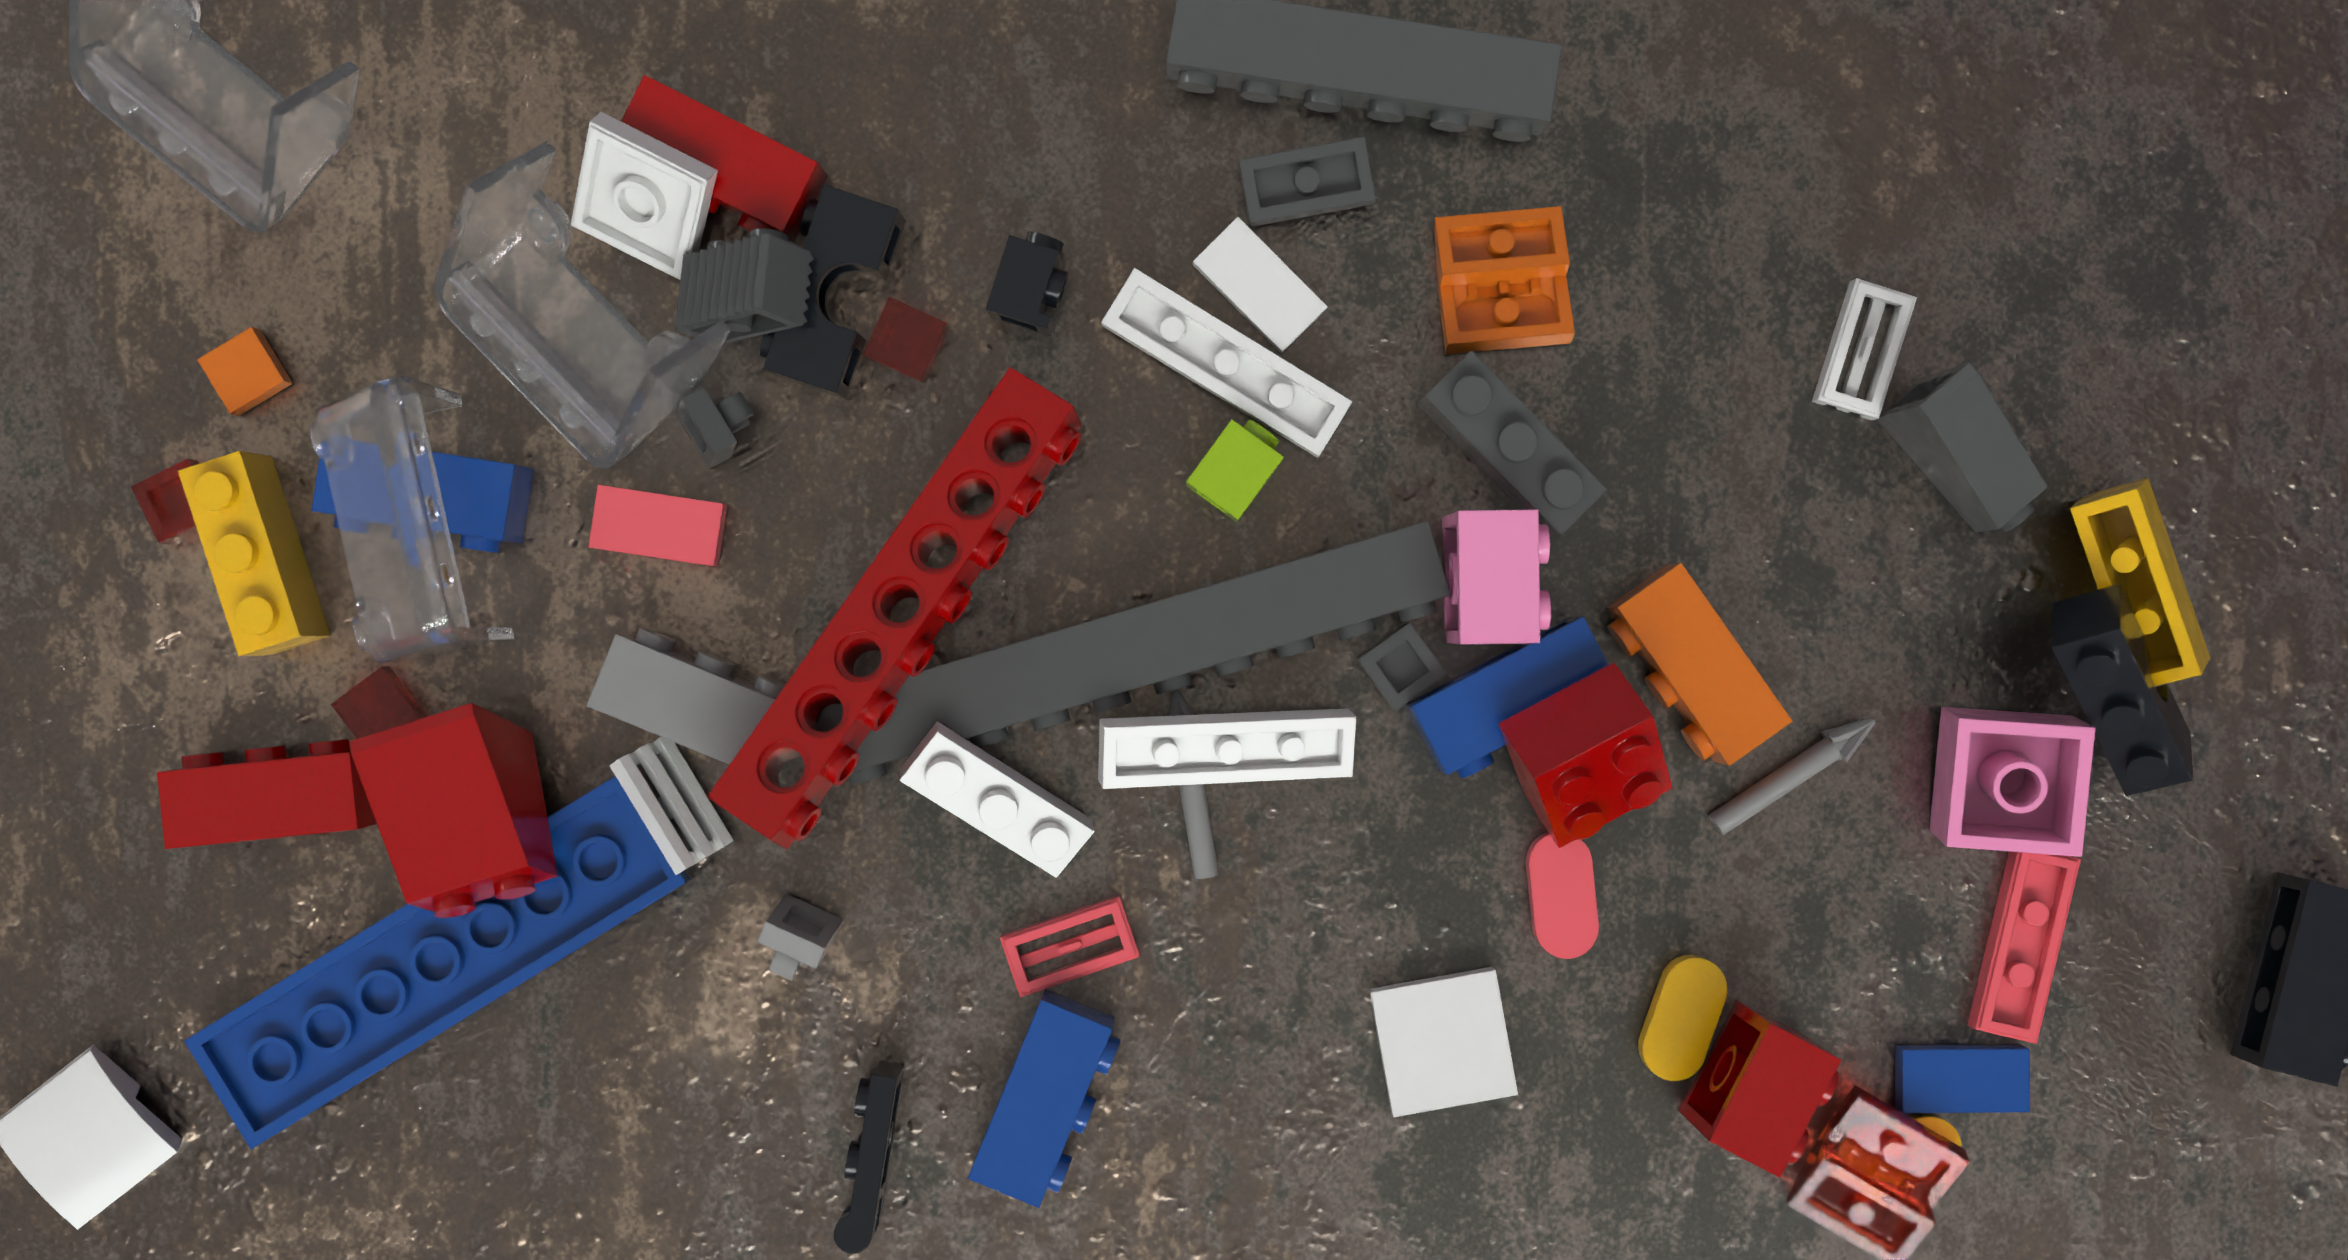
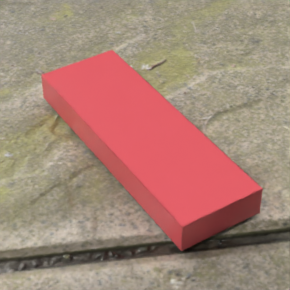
M2008 852L1967 1026L1975 1030L2037 1044L2078 875L2080 858L2063 855Z

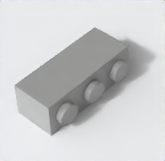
M640 627L637 635L615 634L586 706L726 764L732 762L785 686L781 682L758 675L755 684L731 675L735 667L733 663L706 652L699 651L696 660L675 652L673 648L676 640L651 629Z

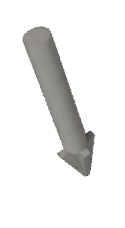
M1174 690L1169 716L1192 715L1181 692ZM1204 784L1179 785L1194 879L1215 877L1219 875L1205 786Z
M1868 718L1821 731L1824 739L1710 813L1708 817L1722 836L1838 759L1840 761L1844 759L1848 762L1871 731L1876 720Z

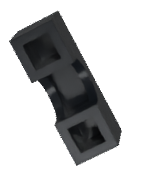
M825 184L819 200L812 198L809 201L800 228L801 235L806 237L803 248L810 251L814 258L809 263L813 272L807 276L811 282V285L806 288L810 297L805 300L809 309L803 313L807 322L802 326L763 335L760 356L766 358L764 370L774 376L847 400L866 339L858 332L838 326L831 321L827 310L828 295L833 285L839 279L852 273H864L887 280L906 222L897 208Z
M2120 584L2054 602L2052 609V649L2090 725L2096 728L2095 735L2125 795H2134L2193 781L2191 732L2168 684L2158 687L2154 685L2145 657L2144 634Z

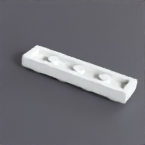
M1136 268L1133 269L1101 322L1104 328L1317 458L1322 453L1353 402Z
M1349 708L1100 719L1098 781L1103 789L1353 777L1356 716Z

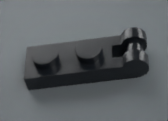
M880 1061L872 1072L871 1079L861 1078L859 1082L854 1116L864 1118L861 1142L851 1141L844 1173V1179L855 1181L852 1201L845 1208L842 1217L834 1229L836 1245L842 1251L849 1254L862 1252L869 1246L881 1221L905 1068L903 1064Z

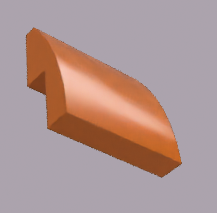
M1562 206L1435 217L1436 269L1445 355L1469 353L1471 350L1473 352L1571 344L1575 330L1566 276L1570 260Z

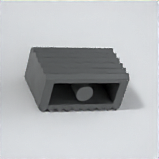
M754 229L750 232L749 238L743 237V241H711L707 244V250L700 249V252H692L691 255L683 254L675 330L713 345H720L802 326L807 322L803 313L809 309L805 300L810 297L806 288L811 285L807 276L813 272L809 265L814 260L810 251L790 243L789 237L785 233L773 229Z

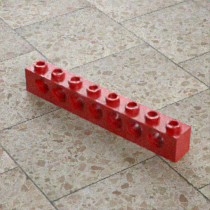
M1009 367L717 781L707 798L787 850L794 840L800 842L810 834L821 816L822 809L818 805L833 784L840 786L852 774L860 758L857 749L871 729L875 732L880 730L888 722L898 702L894 696L909 675L916 677L926 667L935 650V645L932 641L946 621L950 624L954 623L963 614L972 596V591L969 588L983 568L991 570L999 562L1008 546L1009 538L1006 535L1019 516L1026 518L1035 510L1045 491V485L1042 483L1055 464L1064 465L1075 452L1081 439V433L1079 432L1081 425L1072 404ZM1015 442H1024L1030 445V450L1023 459L1017 462L1000 460L1003 450L1008 445ZM982 493L994 496L991 507L984 513L979 515L964 513L966 503L973 496ZM944 545H951L957 548L954 560L946 567L934 569L927 566L929 556L936 548ZM911 597L919 599L918 611L911 619L900 623L891 621L892 609L900 600ZM871 650L881 652V663L874 673L865 677L854 676V665L860 655ZM831 704H842L843 716L840 723L830 731L818 732L816 721L821 710ZM792 758H803L805 769L801 779L790 787H781L778 779L781 767Z

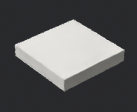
M600 112L589 122L571 226L680 280L683 254L691 255L692 252H699L718 170Z
M1493 966L1369 989L1389 1104L1393 1117L1518 1095L1498 979Z

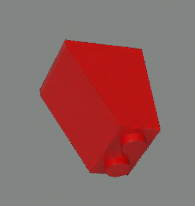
M469 703L349 741L352 758L406 904L433 911L435 917L438 918L457 917L474 911L475 902L494 896L497 899L523 897L536 890V883L558 877L532 732L474 703Z

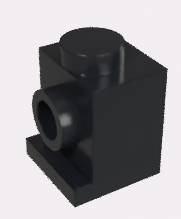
M1032 231L1027 232L1025 240L1009 235L986 306L989 316L993 319L1051 337L1055 325L1052 317L1045 315L1048 306L1058 309L1067 284L1069 272L1060 269L1062 263L1060 256L1064 243L1053 237Z

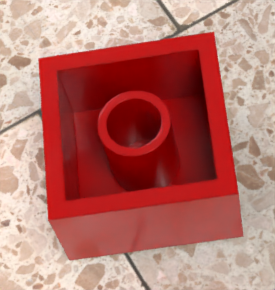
M1615 662L1498 723L1523 793L1558 848L1576 839L1581 840L1596 834L1606 823L1633 809H1642L1651 805L1661 794L1673 789L1654 717Z
M1736 1000L1678 1111L1709 1142L1781 1178L1787 1164H1794L1802 1155L1809 1136L1806 1128L1817 1106L1825 1105L1834 1094L1839 1081V1073L1836 1070L1841 1059L1802 1033Z

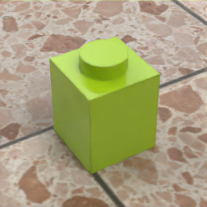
M1231 419L1188 478L1186 486L1237 523L1284 457L1274 450L1280 441L1268 430L1251 419L1246 422L1244 427Z

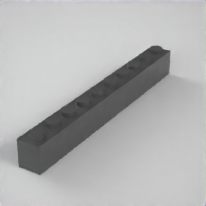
M1429 521L923 670L916 677L909 675L894 696L898 702L888 722L876 732L871 729L857 749L860 758L854 771L849 776L850 784L854 785L887 775L885 762L910 756L937 721L963 738H970L971 743L980 748L1009 739L1007 726L1031 720L1034 731L1070 721L1068 708L1092 702L1095 713L1131 703L1129 690L1152 683L1154 684L1156 695L1192 685L1193 681L1190 672L1214 665L1219 677L1253 667L1254 663L1251 654L1276 647L1280 659L1314 649L1315 644L1312 636L1337 629L1340 640L1375 631L1377 629L1373 618L1398 611L1401 622L1436 613L1438 610L1435 600L1450 596V592ZM831 704L821 710L816 721L818 732L830 731L840 723L843 716L842 704Z

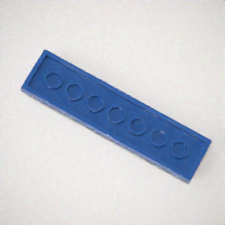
M616 776L548 817L558 877L536 883V890L533 893L514 899L490 897L475 902L474 911L451 918L435 917L433 911L406 904L184 1040L250 1149L270 1139L691 880L686 870L675 875Z

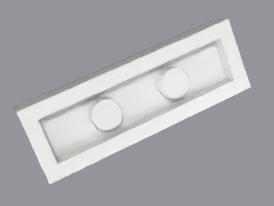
M938 721L899 770V781L1056 878L1095 832L1091 818Z

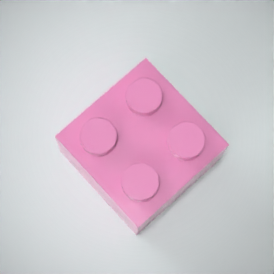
M1539 510L1456 511L1442 517L1443 571L1450 592V596L1443 598L1444 643H1540V630H1548L1550 626L1551 602L1549 591L1540 590L1539 564H1547L1550 555L1549 528L1547 524H1539Z
M1941 707L1929 831L1946 847L2082 857L2096 728L2072 715Z

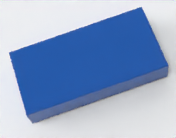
M2021 1044L1895 1045V1108L1902 1113L2030 1112V1049Z

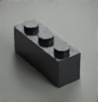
M2277 872L2230 1055L2261 1068L2335 1087L2338 1086L2341 1071L2348 1064V889Z

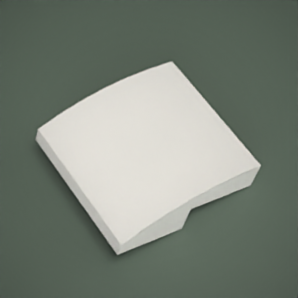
M94 1044L0 1117V1146L33 1188L77 1230L176 1154L182 1141L180 1136L136 1099L141 1085Z

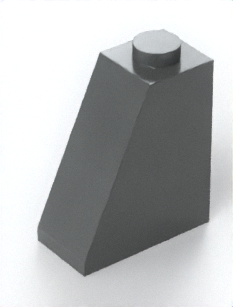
M1970 362L1923 377L1877 419L1975 532L1999 530L2000 528L2003 532H2007L2017 527L2035 511L2036 507L2031 501L2048 487L1982 377Z

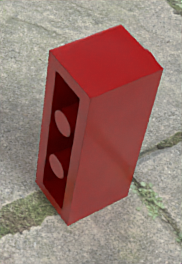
M646 75L643 76L621 119V122L718 170L708 213L715 215L719 206H722L741 216L737 226L748 233L754 229H773L788 235L789 241L794 243L800 232L807 204L812 198L817 199L828 177L818 162Z
M349 739L308 743L309 755L287 757L286 745L246 749V762L224 764L223 752L181 756V769L157 772L165 849L357 830L377 825L351 755Z

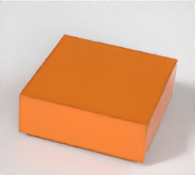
M254 327L246 329L197 359L228 412L232 415L241 416L293 384L262 331Z

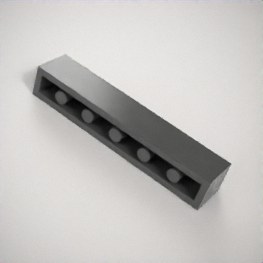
M1176 0L1166 70L1167 79L1178 80L1177 86L1190 92L1207 94L1215 92L1216 86L1241 90V97L1254 102L1275 103L1278 102L1279 96L1303 99L1304 107L1318 112L1336 113L1341 111L1342 106L1367 109L1366 115L1378 121L1402 122L1405 119V115L1430 119V126L1442 131L1464 132L1468 130V125L1491 128L1493 129V136L1502 140L1525 142L1531 140V135L1540 136L1551 122L1563 44L1277 0Z

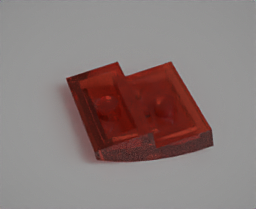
M1854 1085L1827 1123L1806 1158L1786 1198L1789 1207L1880 1260H1907L1936 1224L1932 1212L1933 1207L1970 1161L1964 1148Z

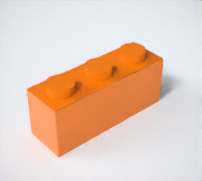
M1682 563L1666 564L1605 607L1614 620L1607 626L1610 634L1629 657L1637 653L1650 671V674L1644 677L1646 685L1663 707L1668 709L1674 705L1687 726L1681 729V733L1687 744L1701 760L1705 761L1710 757L1713 762L1730 766L1793 722Z

